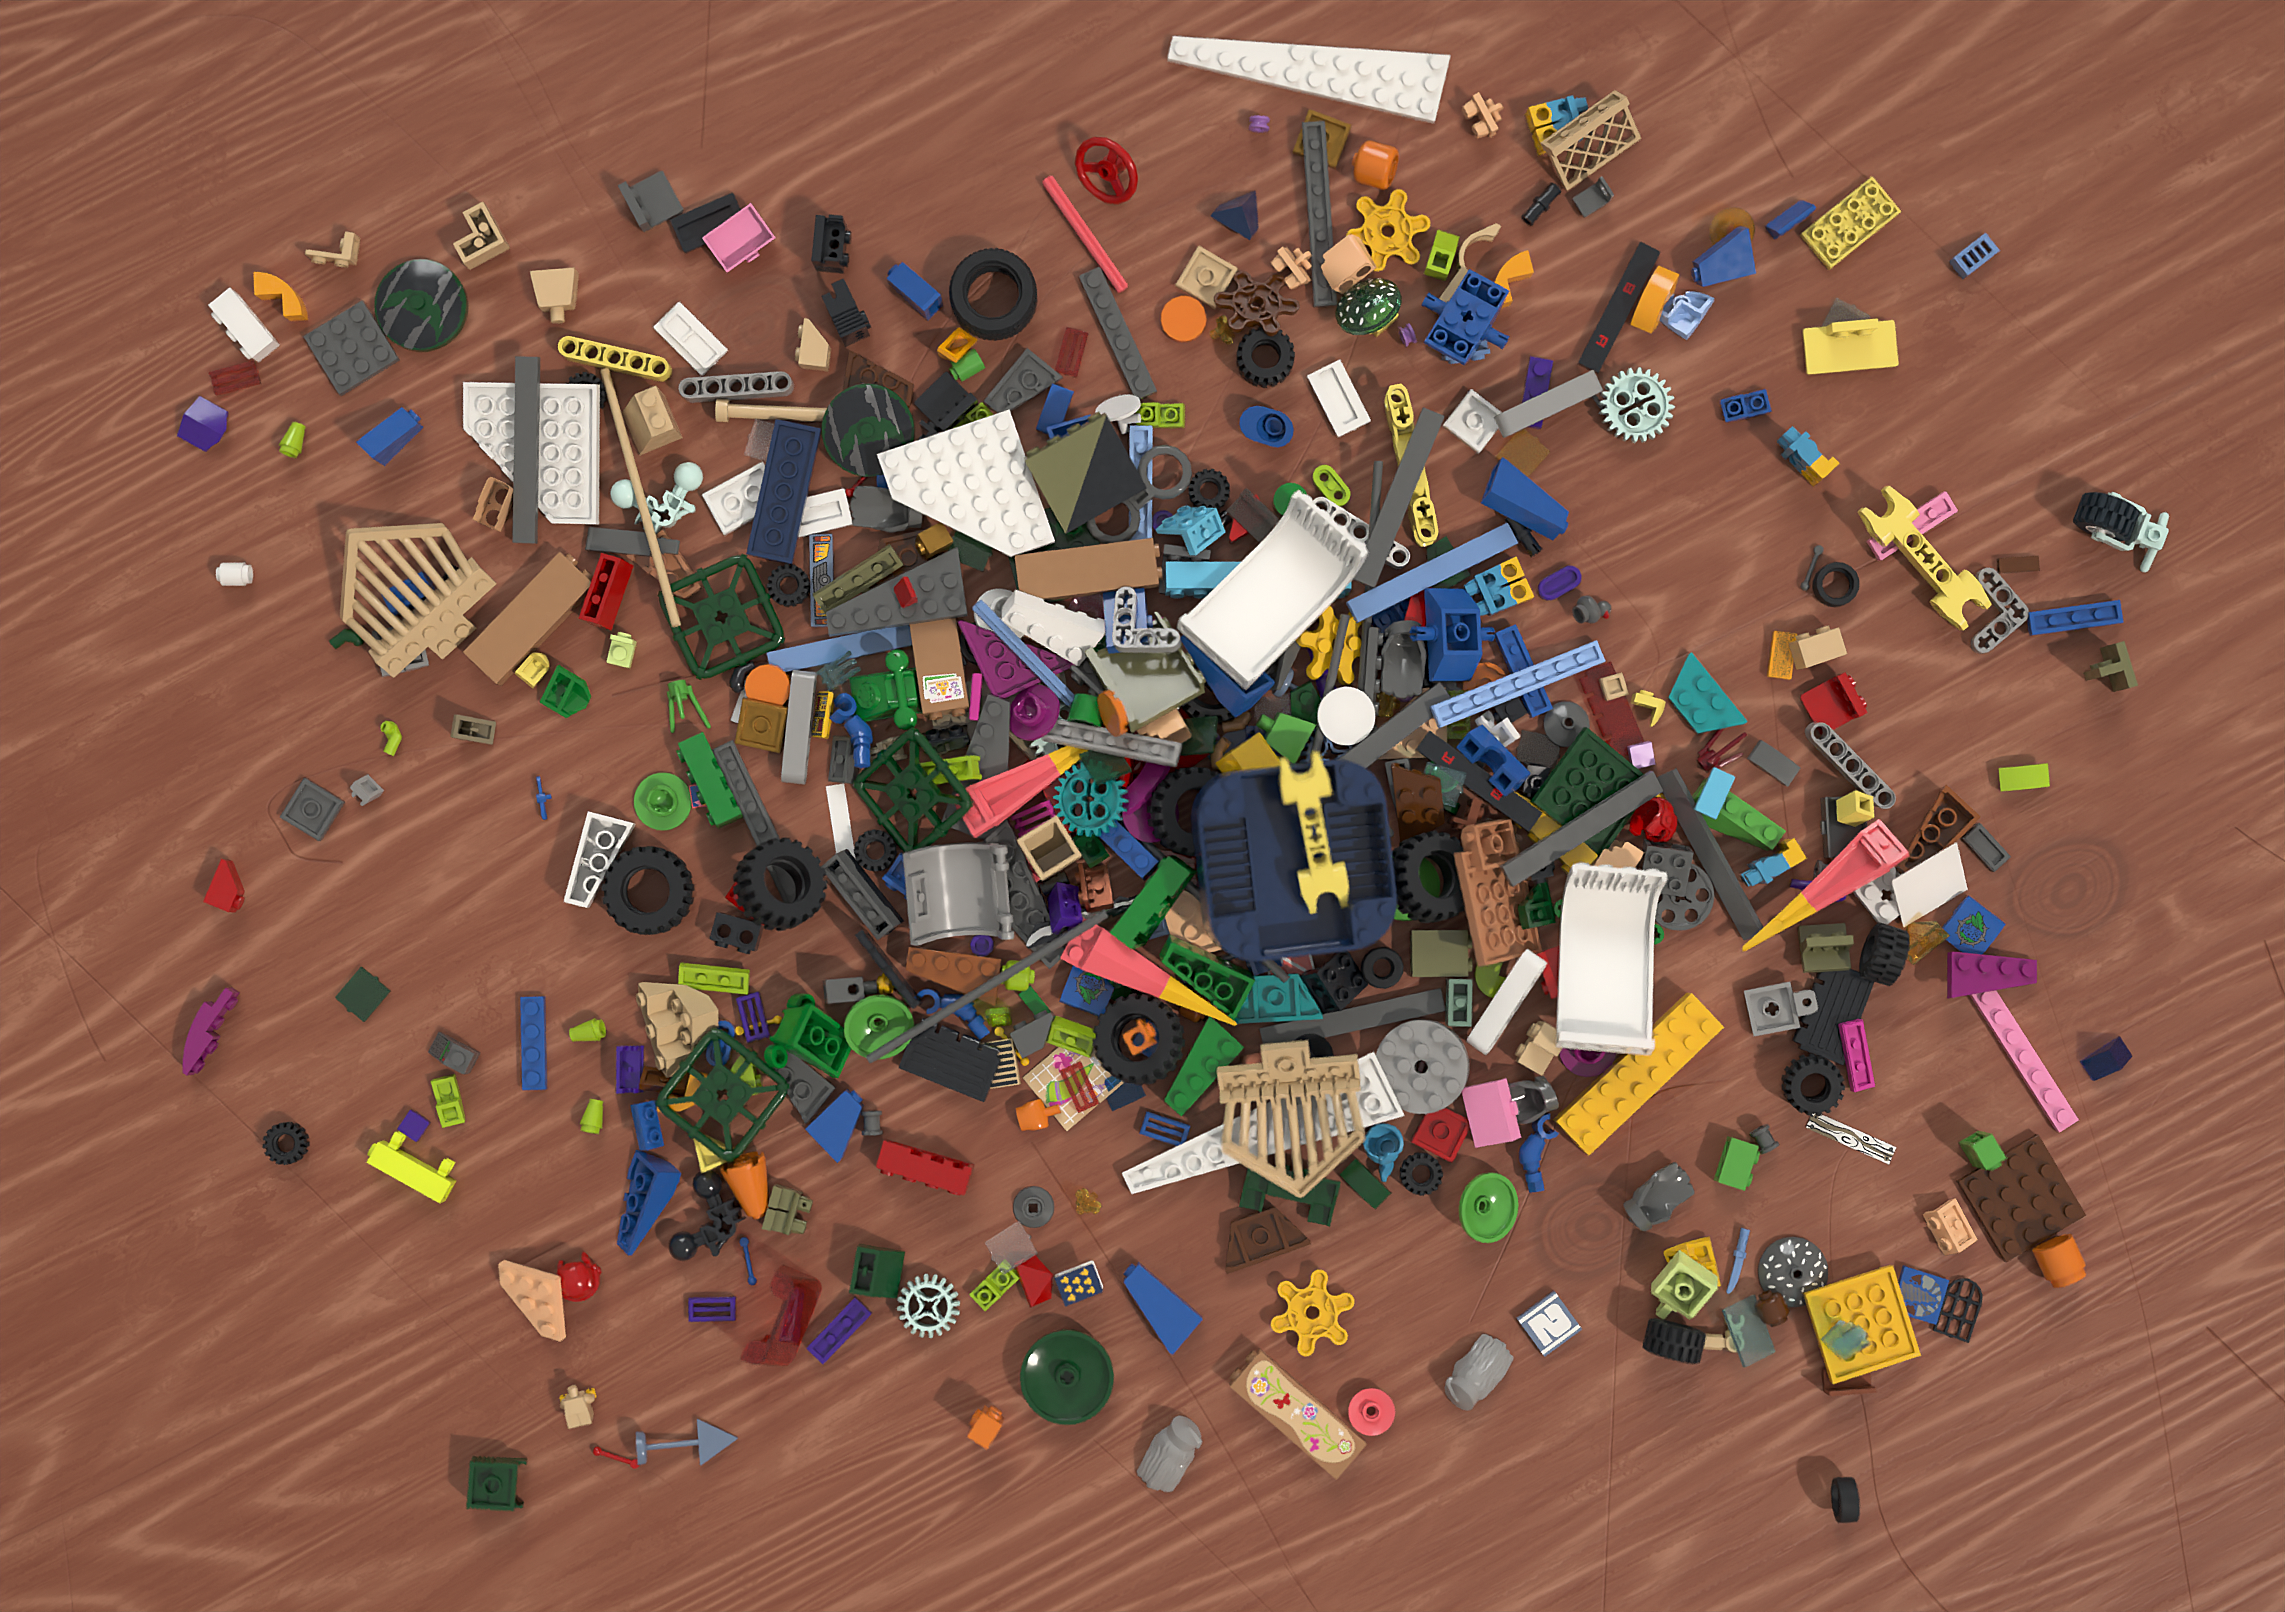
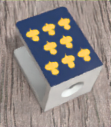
M1092 1260L1055 1274L1054 1279L1065 1307L1103 1292V1284Z

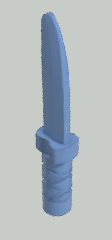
M1740 1229L1737 1248L1733 1253L1735 1260L1726 1290L1728 1294L1733 1291L1738 1282L1743 1260L1747 1255L1745 1251L1750 1233L1749 1229Z

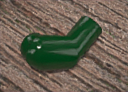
M343 629L329 640L335 649L346 642H353L356 647L361 646L365 642L352 629Z

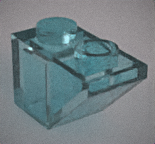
M1839 1320L1821 1338L1822 1342L1837 1357L1843 1360L1871 1344L1866 1338L1867 1332L1861 1326L1855 1325L1851 1321L1847 1323Z

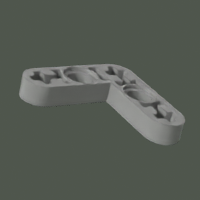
M1984 568L1978 571L1975 576L1982 585L1989 600L2000 612L1997 617L1971 639V648L1978 654L1991 651L2023 624L2029 616L2027 606L1993 568ZM1990 574V582L1993 585L1998 583L2000 586L1990 591L1989 589L1993 586L1989 582L1984 583L1982 581L1985 578L1984 575ZM1998 590H2004L2008 594L2006 602L2002 603L1997 600L1996 594ZM2012 601L2015 602V604L2011 605L2013 609L2011 607L2005 609L2004 606L2010 604ZM2020 609L2022 611L2019 614L2021 618H2014V610ZM1997 622L2005 625L2006 630L2002 635L1994 631V625ZM1989 635L1993 637L1985 643L1986 648L1978 647L1980 643L1978 639L1982 640Z
M1126 586L1116 592L1112 635L1116 650L1123 653H1171L1180 648V635L1174 629L1136 628L1137 596L1134 589ZM1125 595L1130 596V598H1128L1127 603L1128 608L1124 607L1125 605L1123 599L1125 598ZM1123 615L1131 616V621L1127 624H1121L1119 618ZM1122 631H1126L1127 640L1125 644L1120 643L1123 635ZM1144 636H1151L1153 638V642L1149 645L1140 643ZM1157 636H1160V645H1158ZM1169 637H1173L1171 644H1167Z

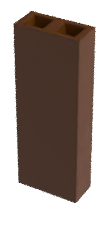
M2039 556L1998 558V574L2040 571Z

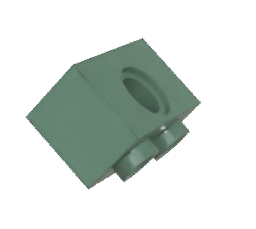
M1446 979L1445 1025H1472L1471 979Z

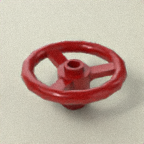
M1094 136L1082 142L1076 151L1075 157L1076 172L1082 185L1104 203L1118 205L1129 201L1136 192L1138 184L1136 165L1129 153L1119 143L1106 137ZM1103 146L1110 149L1109 153L1099 162H1084L1085 153L1089 148ZM1127 168L1129 183L1128 188L1125 190L1119 175ZM1086 172L1098 173L1102 179L1110 181L1116 195H1109L1099 190L1091 182Z

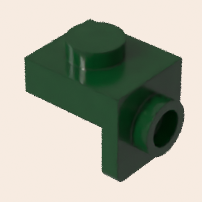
M1094 831L1091 837H1086L1084 832L1083 835L1076 834L1072 838V841L1090 869L1110 857L1099 838L1094 834Z

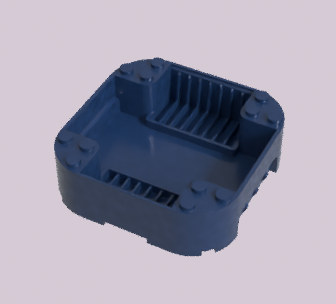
M1345 760L1322 761L1329 778L1331 795L1319 797L1331 864L1344 862L1349 885L1348 907H1341L1340 900L1335 893L1324 892L1318 896L1316 900L1317 910L1313 914L1309 913L1306 901L1302 896L1297 873L1299 870L1310 868L1297 802L1284 804L1279 781L1280 766L1224 772L1213 777L1203 786L1196 795L1192 805L1191 826L1193 844L1195 846L1202 921L1208 936L1219 948L1244 960L1264 961L1360 949L1373 944L1386 933L1396 912V889L1385 795L1380 783L1369 770L1357 763ZM1312 762L1289 765V767L1295 774H1305L1311 769ZM1308 808L1304 813L1311 815L1316 809ZM1310 825L1312 830V836H1315V825ZM1316 852L1313 857L1320 858L1324 853Z

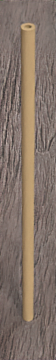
M604 368L600 370L666 608L672 627H678L681 625L615 388L609 369Z

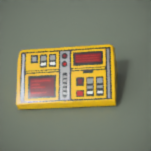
M818 692L811 733L812 737L829 738L832 721L829 718L833 715L834 699L836 696L833 692Z

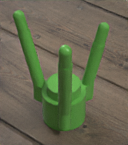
M677 680L669 683L667 696L669 700L670 732H675L674 702H677L680 718L684 719L682 701L688 699L687 695H689L706 728L710 729L711 725L693 693L692 686H687L686 680Z

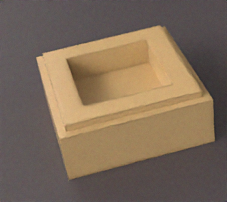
M1622 672L1599 679L1605 702L1629 695Z

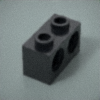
M717 912L709 939L714 940V945L728 948V945H733L737 947L738 952L750 954L751 951L758 950L764 925L757 926L750 920ZM724 924H727L731 929L730 935L726 938L720 934V928ZM746 930L751 931L753 934V940L749 944L742 940V934Z

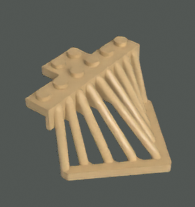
M443 523L348 529L345 537L340 618L371 647L368 652L374 661L394 678L427 647L434 651L441 659H444L477 629L463 614L497 583L472 557L467 561L451 532ZM421 537L449 577L446 581L441 578L410 538ZM433 537H443L459 564L457 571L448 561ZM389 539H399L436 585L437 589L435 591L423 581L388 541ZM375 540L422 592L426 599L423 601L365 541ZM358 548L415 607L413 611L357 556ZM356 568L404 617L403 620H400L395 615H393L387 609V607L358 578H356ZM355 589L393 627L392 630L385 628L359 600L354 598ZM353 609L382 637L381 640H376L353 618Z
M1308 1040L1261 1045L1263 1063L1217 1067L1220 1104L1226 1103L1222 1133V1152L1293 1195L1302 1198L1365 1140L1356 1092L1361 1091L1358 1056L1356 1054L1310 1059ZM1341 1093L1347 1095L1354 1131L1349 1136L1347 1135ZM1325 1094H1330L1332 1098L1340 1144L1334 1150L1332 1148ZM1313 1095L1316 1097L1325 1157L1319 1164L1311 1096ZM1296 1097H1301L1309 1163V1173L1304 1178ZM1281 1098H1286L1294 1179L1286 1175ZM1271 1099L1276 1168L1267 1163L1266 1100ZM1251 1101L1257 1102L1258 1157L1249 1152ZM1236 1102H1241L1239 1146L1231 1142Z

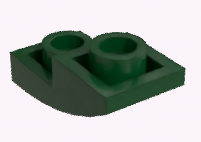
M1357 1158L1340 1174L1374 1209H1377L1392 1194L1379 1178L1374 1176Z

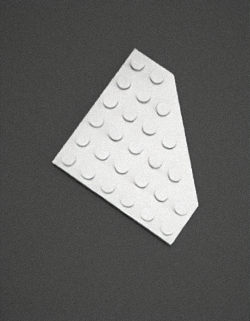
M463 382V429L479 443L484 452L513 481L515 383ZM540 383L538 508L551 523L599 524L600 385Z
M1010 410L877 454L892 499L929 518H933L958 532L970 536L1009 557L1055 542L1032 473L1024 461L1026 456Z

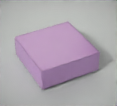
M1646 741L1627 746L1630 763L1637 769L1655 765L1652 742Z

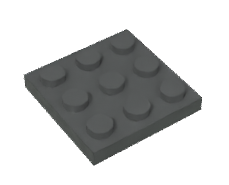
M363 300L303 336L341 396L400 361Z

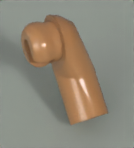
M1247 710L1241 715L1234 717L1233 720L1222 722L1223 733L1245 729L1252 719L1251 713Z
M1221 737L1211 750L1212 753H1210L1211 767L1214 771L1220 773L1222 772L1215 763L1231 745V742L1225 737Z

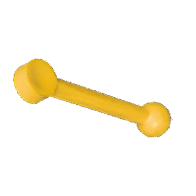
M778 1015L774 1016L771 1020H767L768 1025L774 1023L778 1025L782 1022V1018ZM750 1025V1026H749V1027H750V1030H753V1029H754V1028H753V1025ZM742 1026L735 1028L737 1035L744 1034Z
M1002 1027L995 1029V1035L1001 1036L1002 1039H1008ZM1015 1047L1016 1055L1020 1059L1021 1065L1027 1066L1029 1059L1027 1057L1022 1058Z

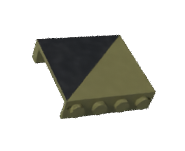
M1100 412L1092 414L1087 418V423L1081 426L1079 423L1067 429L1068 433L1064 436H1053L1046 441L1048 445L1040 449L1036 446L1027 451V456L1024 457V461L1065 534L1147 489L1105 412L1103 414H1100Z

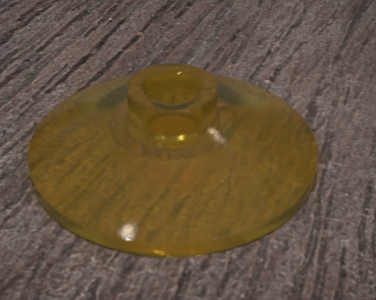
M1735 207L1726 208L1713 218L1709 229V236L1713 245L1728 235L1726 232L1728 226H1732L1733 230L1739 226L1749 228L1752 242L1755 234V225L1752 217L1745 210Z

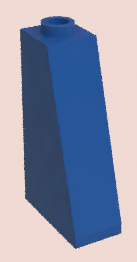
M1503 457L1492 469L1481 504L1551 540H1554L1559 534H1564L1569 524L1566 521L1569 511Z
M1140 1262L1136 1265L1131 1264L1123 1273L1126 1276L1124 1284L1169 1353L1173 1355L1203 1320V1317Z

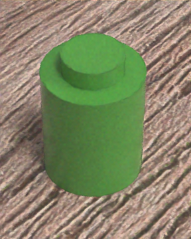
M973 348L957 363L951 361L952 367L949 368L954 379H960L963 382L985 369V365L977 351Z

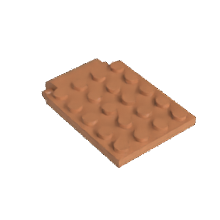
M1509 818L1464 827L1461 833L1464 852L1454 854L1478 967L1521 957L1527 949L1533 953L1542 952L1537 927L1522 930L1518 917V906L1529 893L1528 883L1523 880L1514 887H1511L1500 868V865L1521 853L1519 842H1516L1514 835L1517 831V826L1512 824Z

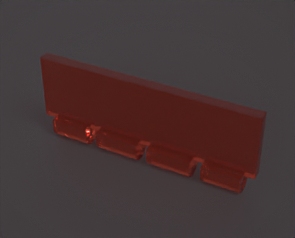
M1608 662L1586 671V677L1579 679L1585 694L1592 691L1594 693V696L1587 698L1593 715L1603 714V717L1597 719L1596 722L1602 737L1609 734L1612 736L1611 739L1605 742L1620 755L1625 756L1628 754L1627 746L1642 743L1644 739L1626 696L1605 702L1599 679L1616 674L1612 662Z

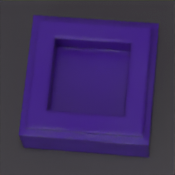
M411 1109L397 1130L418 1142L431 1122Z

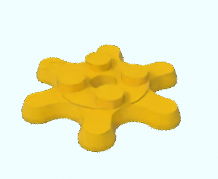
M1394 190L1390 195L1388 204L1385 206H1377L1371 198L1366 196L1359 198L1357 201V209L1364 216L1365 222L1362 227L1349 230L1346 236L1350 234L1355 235L1361 239L1363 244L1370 247L1372 251L1371 258L1376 265L1373 271H1382L1386 266L1387 259L1391 255L1401 256L1404 262L1410 265L1417 263L1420 258L1419 251L1414 248L1411 240L1414 234L1425 232L1429 229L1430 220L1425 215L1412 217L1406 214L1404 206L1407 201V195L1403 190ZM1384 226H1391L1394 229V234L1390 238L1381 233V229Z
M1331 605L1318 617L1319 626L1315 631L1305 630L1296 639V643L1299 646L1308 647L1313 652V660L1306 668L1307 676L1313 680L1319 679L1330 666L1333 652L1332 642L1336 638L1339 619L1335 617ZM1351 612L1348 614L1350 618L1337 673L1339 683L1345 686L1350 685L1354 680L1352 662L1355 658L1360 657L1361 639L1358 637L1357 632L1362 621L1356 624Z
M1315 1270L1312 1273L1310 1284L1305 1289L1296 1288L1290 1281H1283L1278 1286V1294L1287 1301L1288 1309L1284 1314L1275 1316L1271 1320V1328L1277 1333H1283L1287 1330L1295 1331L1299 1336L1297 1350L1302 1356H1309L1314 1352L1315 1342L1320 1337H1328L1336 1345L1344 1344L1348 1338L1346 1330L1339 1326L1337 1318L1341 1312L1350 1310L1354 1306V1298L1350 1293H1342L1338 1296L1329 1294L1326 1289L1328 1275L1323 1270ZM1309 1306H1315L1319 1309V1315L1314 1319L1306 1316V1310Z

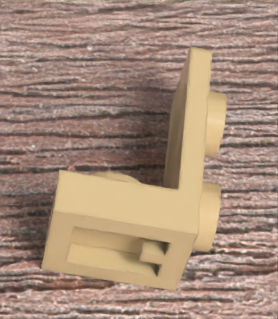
M345 232L344 238L340 241V251L342 254L306 249L305 255L312 259L313 263L326 264V261L334 262V265L339 267H348L349 264L356 265L360 238L355 233Z

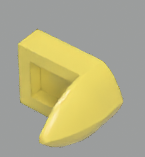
M539 652L531 653L515 671V675L534 688L550 668L547 656Z
M1640 690V693L1632 695L1631 704L1653 709L1650 719V727H1653L1661 717L1666 702L1653 697L1654 694L1651 692Z

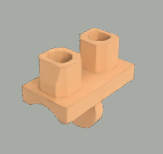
M1478 92L1472 96L1471 101L1462 107V112L1467 119L1475 115L1480 119V122L1472 126L1476 138L1486 135L1490 138L1496 135L1495 131L1498 130L1495 122L1502 119L1498 112L1503 109L1501 103L1494 105L1491 99L1484 103Z
M1281 247L1277 251L1279 254L1271 263L1278 272L1289 266L1292 273L1284 280L1290 289H1294L1301 284H1308L1312 280L1301 266L1303 265L1306 270L1312 267L1308 261L1312 256L1309 251L1303 254L1297 248L1293 251L1297 259L1288 247Z

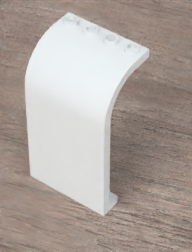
M1298 490L1292 496L1285 514L1268 536L1188 615L1185 613L1179 619L1177 629L1246 690L1343 592L1363 565L1368 551L1362 542L1353 539L1349 535L1345 527L1336 524L1328 512L1319 509L1308 495L1302 494Z
M1584 862L1572 865L1565 882L1560 917L1556 1047L1650 1055L1654 1050V1040H1652L1654 925L1659 895L1667 882L1666 872H1660L1658 869L1637 870L1635 867L1613 868L1612 865L1607 864L1590 866V864Z

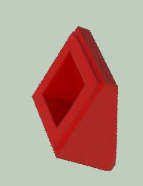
M904 576L894 586V592L902 608L915 604L918 601L909 578Z

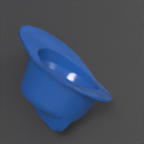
M1252 406L1246 409L1240 417L1239 425L1242 433L1253 441L1278 448L1285 446L1293 437L1294 428L1292 421L1281 411L1264 406Z

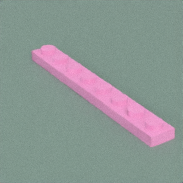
M1995 990L1970 995L2056 1132L2060 1133L2077 1122L2079 1119L1998 992Z

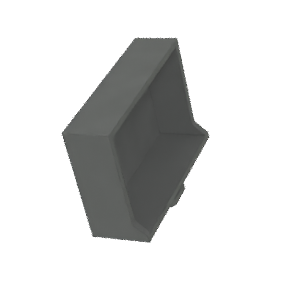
M1842 797L1820 798L1822 820L1820 821V831L1823 837L1824 858L1837 857L1867 827V821L1856 827L1837 821L1836 800Z

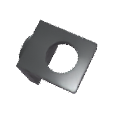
M1601 176L1596 184L1573 197L1572 201L1583 218L1608 204L1614 197V194L1603 176Z

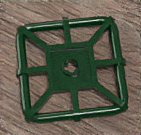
M743 553L731 556L703 569L701 567L696 569L697 572L670 584L671 591L674 593L700 580L702 581L709 596L704 600L692 603L673 595L675 603L693 610L699 623L698 625L684 631L681 630L680 626L672 627L662 591L658 592L657 596L659 597L660 607L672 630V638L674 641H677L689 669L698 680L712 678L738 665L743 666L747 664V661L776 649L786 639L783 627L771 604V596L769 593H766L753 563L747 558L748 555ZM737 565L730 587L714 594L707 577ZM744 567L758 598L741 604L735 589ZM761 603L774 633L751 625L745 610ZM721 610L722 613L728 614V617L725 618L726 623L722 624L721 621H716L717 611ZM702 629L708 646L699 667L685 636ZM751 631L772 640L742 653L735 636ZM729 639L736 657L706 669L714 646Z
M911 728L904 732L888 748L882 749L877 754V758L870 763V767L864 768L858 774L856 780H853V787L856 788L858 795L878 819L876 822L879 826L882 825L904 853L932 845L938 838L947 835L948 830L973 807V799H971L968 791L948 767L950 764L946 760L943 761L926 737L916 728ZM910 741L909 766L902 770L892 755ZM919 745L936 765L935 770L929 775L919 764ZM883 764H886L895 776L889 784L866 780ZM942 773L959 796L943 794L933 780ZM866 789L886 792L895 805L884 813ZM910 789H916L917 793L915 795L917 798L910 794ZM939 802L960 806L944 822L932 809ZM899 810L908 821V843L889 820ZM925 815L934 826V831L918 844V820Z
M714 1027L701 1038L687 1058L681 1060L678 1064L680 1067L660 1091L655 1105L656 1107L658 1106L663 1115L688 1133L687 1136L690 1139L694 1138L718 1158L730 1163L734 1162V1159H737L744 1152L760 1130H764L767 1126L765 1123L785 1099L788 1089H790V1084L787 1083L780 1073L757 1056L758 1053L754 1050L751 1052L727 1032ZM720 1040L746 1059L736 1073L723 1065ZM713 1041L716 1065L709 1075L705 1077L692 1065L709 1043ZM753 1064L778 1085L753 1088L742 1080L741 1076ZM687 1072L702 1083L692 1096L667 1099ZM724 1089H727L728 1092L726 1095L729 1098L727 1100L722 1099L720 1101L718 1099L719 1095L717 1094V1091H723ZM778 1091L759 1117H756L744 1107L753 1094ZM694 1102L705 1113L696 1125L693 1126L668 1105ZM740 1112L753 1122V1125L733 1149L730 1124ZM710 1116L723 1125L726 1151L700 1132V1129Z

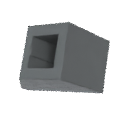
M1044 1010L1034 1015L1035 1020L1029 1024L1024 1020L1013 1026L1015 1031L1011 1032L1010 1036L1022 1058L1045 1047L1055 1016L1053 1011L1047 1013Z

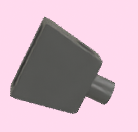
M863 977L823 980L824 1001L827 1004L860 1001L864 999V995L877 994L876 980L863 981ZM855 985L856 992L849 994L848 986Z

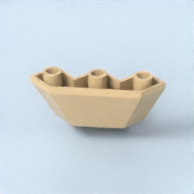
M638 983L636 1001L641 1008L646 1024V1034L653 1047L655 1064L658 1070H662L666 1078H668L680 1067L678 1064L681 1060L687 1058L701 1038L708 1031H711V1028L718 1027V1009L708 995L687 985Z

